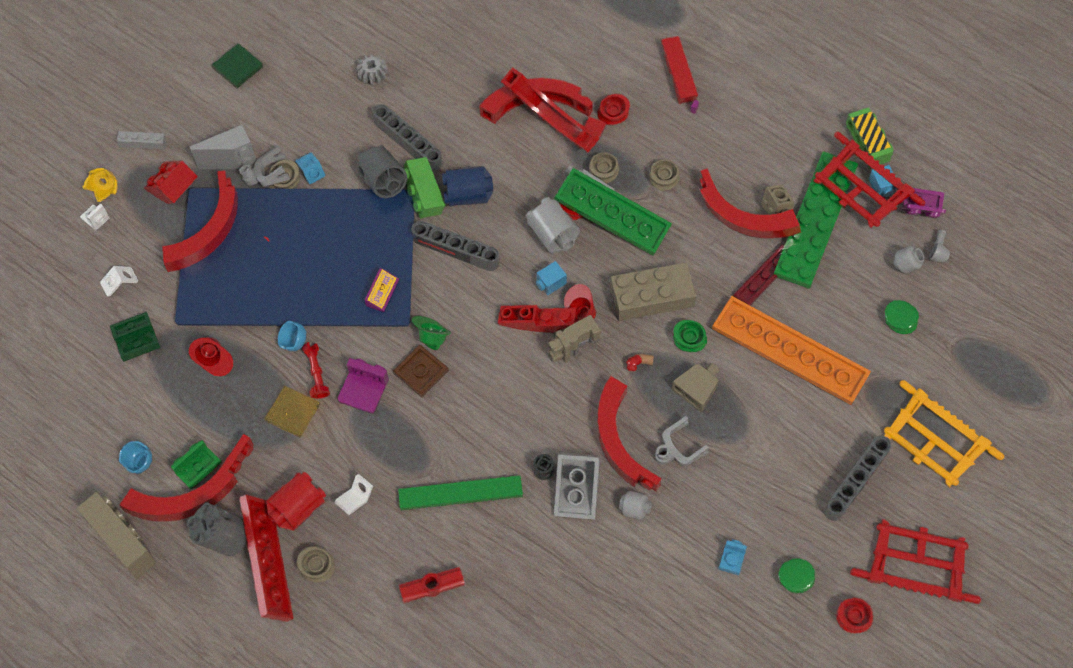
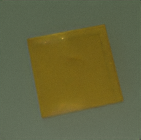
M284 386L265 417V421L301 438L320 406V402Z

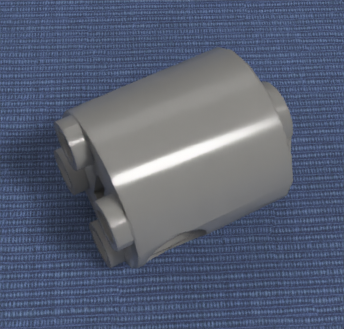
M546 197L539 206L528 211L526 214L528 226L534 230L539 240L550 253L567 251L575 244L580 229L568 213L561 208L557 200H551L550 197Z

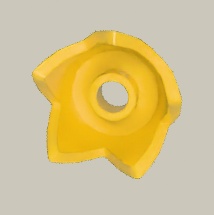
M97 168L88 172L89 176L83 184V189L94 191L98 202L106 199L110 194H116L117 179L111 171L105 168ZM101 178L105 179L106 183L102 182Z

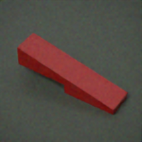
M679 36L661 39L678 103L682 104L697 100L698 93Z

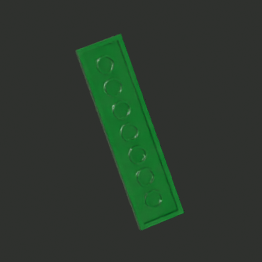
M824 151L796 217L800 224L801 233L788 237L774 271L778 278L808 289L812 285L842 208L839 204L841 199L822 183L818 184L813 181L816 179L815 174L822 172L833 156L837 157ZM848 160L843 165L855 174L858 163ZM837 170L828 179L847 194L852 181Z

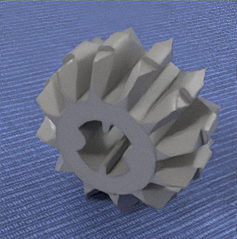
M373 54L370 57L364 55V60H359V65H357L356 69L359 79L363 80L365 84L370 82L373 86L374 82L380 84V79L385 80L388 69L385 60L381 59L379 55L376 57Z

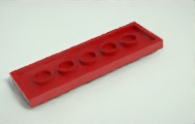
M244 495L240 497L241 512L243 514L244 530L248 542L247 548L251 559V570L254 576V588L257 594L260 616L288 622L294 618L277 526L268 516L266 500Z

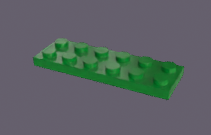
M572 168L554 198L562 205L652 256L656 253L672 225L669 221L575 168Z

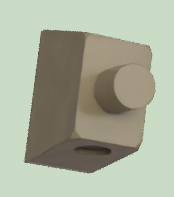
M710 363L706 369L700 364H695L673 381L672 390L699 412H702L718 387L719 380L715 375L720 370L714 363Z

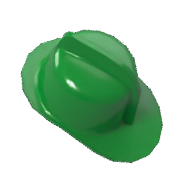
M414 316L412 318V323L419 328L420 342L433 350H438L440 345L444 344L446 336L451 334V331L431 318L424 316Z

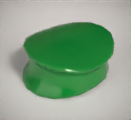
M894 300L886 306V324L896 333L910 334L917 328L919 312L906 301Z
M682 320L675 325L673 339L678 349L686 352H698L706 346V331L699 322Z
M800 558L791 559L781 565L778 576L781 584L789 592L804 593L814 585L815 569L807 560Z

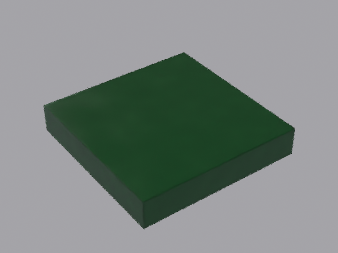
M239 43L212 64V68L236 89L264 67L261 61Z

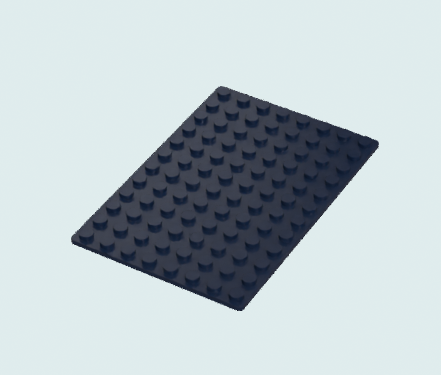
M191 188L189 190L184 240L198 233L210 221L218 205L219 188ZM235 188L238 195V207L235 221L227 237L207 257L191 266L180 269L175 322L179 326H282L287 321H293L303 326L407 327L410 325L413 264V235L411 228L414 224V201L412 196L408 194L407 189H403L394 197L381 198L372 189ZM380 268L399 278V282L384 312L367 307L365 304V298Z

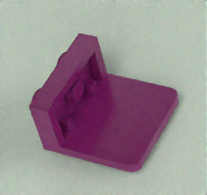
M914 188V193L925 200V206L917 205L910 197L903 201L902 210H906V214L909 215L926 213L925 217L937 218L946 213V210L942 209L944 192Z
M349 358L347 363L349 374L339 393L338 401L347 406L368 413H374L389 381L387 370L380 365L373 366L367 364L362 359L355 360Z

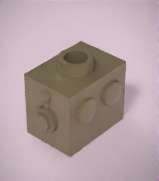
M783 184L766 187L761 202L768 215L791 210L795 203Z

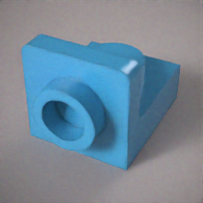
M312 153L295 161L309 184L325 177L320 162Z
M727 540L718 570L739 576L747 546L737 540Z

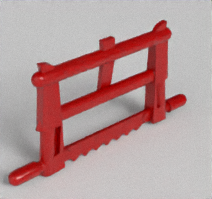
M835 132L834 137L846 146L837 157L833 156L822 172L815 174L816 179L813 181L818 184L822 183L841 199L839 202L841 206L845 208L849 205L868 221V226L871 229L873 226L879 227L880 221L896 210V206L908 197L917 205L925 206V200L914 193L913 187L907 183L903 184L901 178H897L894 173H890V169H885L884 165L879 164L878 160H874V156H869L868 152L862 151L853 139L849 141L842 133ZM853 155H856L896 187L898 191L886 200L843 164ZM837 170L857 186L848 194L828 179ZM862 191L881 205L873 215L854 200Z
M882 519V523L877 525V530L880 532L875 550L872 552L875 556L871 571L868 572L858 568L850 570L852 576L868 578L870 583L881 584L883 582L891 587L896 586L899 589L903 587L907 591L912 589L915 593L920 591L923 595L927 592L930 596L935 594L938 598L945 596L947 599L955 602H962L963 600L974 604L981 603L980 596L962 593V574H965V550L969 548V544L965 542V537L958 538L957 540L928 534V528L920 527L919 531L892 526L888 521ZM889 534L918 540L917 554L888 548ZM926 542L954 548L953 561L949 562L924 556ZM886 556L950 570L949 588L884 574Z

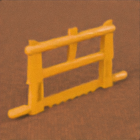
M900 381V387L913 396L905 409L901 408L900 414L891 427L884 428V436L890 440L893 439L914 455L915 458L912 461L918 466L923 462L943 477L946 485L950 488L951 485L957 486L959 484L958 478L970 466L975 465L974 461L985 450L999 461L1004 459V454L994 446H991L992 442L982 435L978 436L975 433V429H969V425L963 424V420H958L956 415H950V411L944 410V406H939L937 401L930 400L922 389L918 388L916 390L907 381ZM922 404L974 442L973 446L964 456L912 417ZM906 423L930 440L921 450L898 434ZM935 445L959 462L950 473L927 456Z

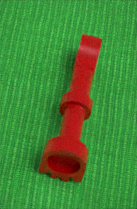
M309 342L302 346V349L310 360V373L314 377L316 385L311 388L309 392L310 397L315 399L326 398L330 395L328 386H324L321 376L323 371L319 367L317 359L319 346L315 343L310 347Z

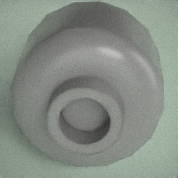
M908 246L895 253L894 265L901 272L906 274L922 267L924 255L919 248Z
M628 491L626 495H622L619 508L625 517L641 520L646 514L650 513L652 503L649 502L648 496L645 493Z

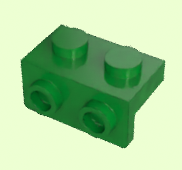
M201 440L198 443H194L185 455L178 457L171 466V469L191 490L222 462L206 446L205 442Z

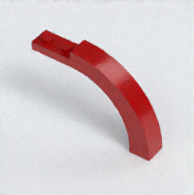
M243 434L217 473L204 485L189 493L174 497H154L131 488L119 506L125 513L149 521H177L194 516L203 504L216 505L238 483L234 473L239 472L245 457L252 453L254 444L250 437Z

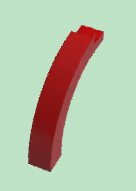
M513 67L500 81L529 109L578 148L588 153L600 139L595 133L560 109L522 73Z
M528 79L552 102L567 105L588 117L593 112V101L581 95L580 87L557 79ZM504 86L492 93L479 105L480 116L496 124L508 111L524 103Z
M708 168L700 171L702 178L699 180L703 188L700 189L702 198L712 214L727 227L741 234L757 238H782L801 233L800 224L793 209L771 215H758L742 211L731 205L721 196L714 185Z
M218 171L219 201L210 221L192 237L176 244L162 246L163 261L167 272L186 268L204 259L223 242L230 232L237 213L238 195L235 185L232 186L231 177L227 178L226 171Z
M610 376L602 391L598 407L597 429L602 450L612 468L627 483L635 488L637 483L641 482L644 488L652 489L656 492L661 485L662 478L638 464L627 453L620 441L616 426V415L622 400L627 394L628 386Z

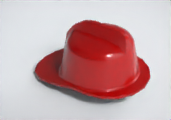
M583 284L572 286L564 297V307L577 308L579 311L577 322L589 315L595 319L596 308L590 289Z
M212 337L198 338L191 343L189 347L191 359L207 372L220 377L231 372L233 358L217 339Z

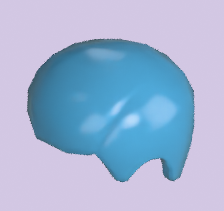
M293 321L284 323L278 334L279 347L292 352L300 350L307 336L304 326Z
M130 441L121 449L119 462L127 471L133 474H140L151 465L152 452L145 444L139 441Z

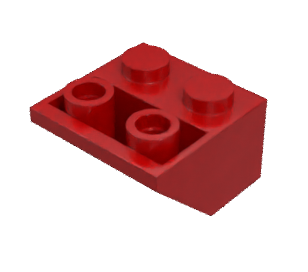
M182 160L166 161L158 168L160 171L147 180V185L144 189L166 204H173L198 176Z

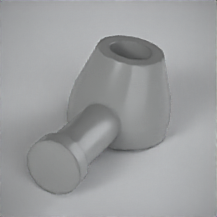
M937 231L936 242L930 252L929 260L946 263L950 251L943 246L944 238L947 235L946 231Z

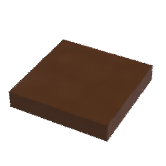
M419 344L393 370V374L422 398L449 371V368Z

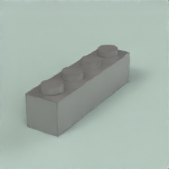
M118 131L117 136L119 147L165 150L167 141L163 133Z

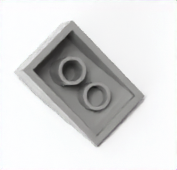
M242 125L190 146L198 169H240L243 165L248 164L250 166L256 162L251 142Z
M566 452L558 454L554 516L595 519L601 455Z

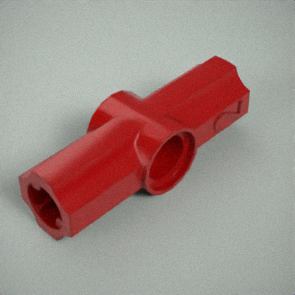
M457 567L437 574L428 573L423 578L400 584L399 588L403 602L408 603L428 596L436 597L441 592L465 586L461 569ZM429 582L437 583V586L433 589L426 587Z

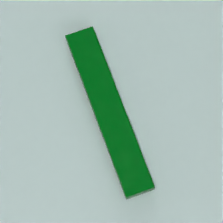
M521 475L398 489L400 511L523 497Z

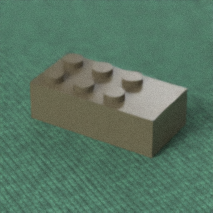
M687 262L611 276L610 289L618 321L695 306L696 294Z
M96 492L77 507L81 515L136 579L156 564L150 553L140 543L142 538L105 495L101 497Z

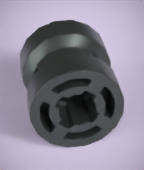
M547 454L538 455L533 462L534 475L540 480H547L551 478L554 472L553 459Z

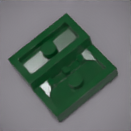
M147 312L110 326L123 362L161 348Z

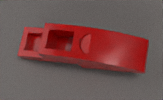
M537 305L500 306L498 324L519 330L555 333L576 323L579 311L577 308L539 309Z

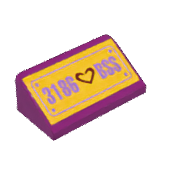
M380 268L365 298L366 306L384 312L399 282V278Z

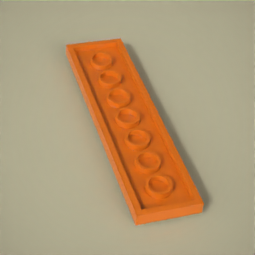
M731 296L712 326V329L851 406L871 373L865 367Z

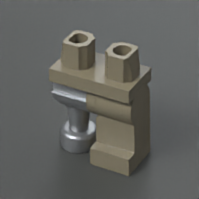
M589 315L564 329L563 332L561 330L555 332V339L548 342L550 349L548 350V355L554 363L562 358L566 363L570 361L571 356L578 354L579 347L587 342L593 344L598 341L601 330L592 316Z

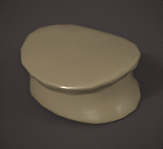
M598 153L590 160L589 173L605 183H610L615 180L619 173L618 160L610 153Z
M287 159L275 163L270 168L269 174L282 165L285 169V172L282 174L287 173L290 180L269 185L270 188H295L300 180L297 164Z
M661 159L653 163L649 176L652 185L656 189L666 191L677 185L680 173L676 163L667 159Z
M308 547L299 553L297 567L302 577L306 580L323 582L333 575L335 561L332 555L323 548Z

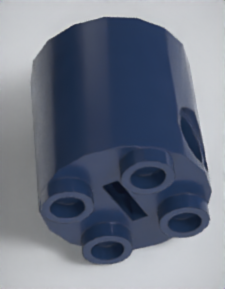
M484 166L464 167L456 170L446 169V173H442L443 185H447L448 190L444 192L445 204H449V207L488 203L493 193V180Z

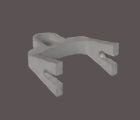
M278 145L258 158L255 162V168L251 169L246 164L239 169L246 185L252 186L260 182L263 187L290 180L287 173L282 174L285 172L282 165L268 176H264V167L267 164L286 159L283 152L273 156L281 152Z
M687 416L663 431L664 445L659 446L655 452V459L659 464L665 465L675 459L681 466H687L709 454V448L705 445L690 457H685L672 443L671 434L689 425ZM661 452H666L665 455H659Z

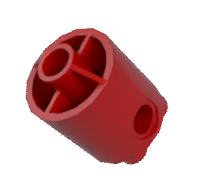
M305 471L302 474L297 472L292 480L281 486L266 500L268 516L280 528L295 531L311 516L316 508L325 503L324 498L327 495L320 487L315 488L311 483L313 481L312 478Z

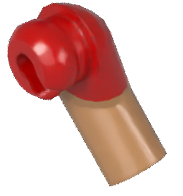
M636 354L627 359L626 368L628 371H636L639 364L653 365L654 356Z

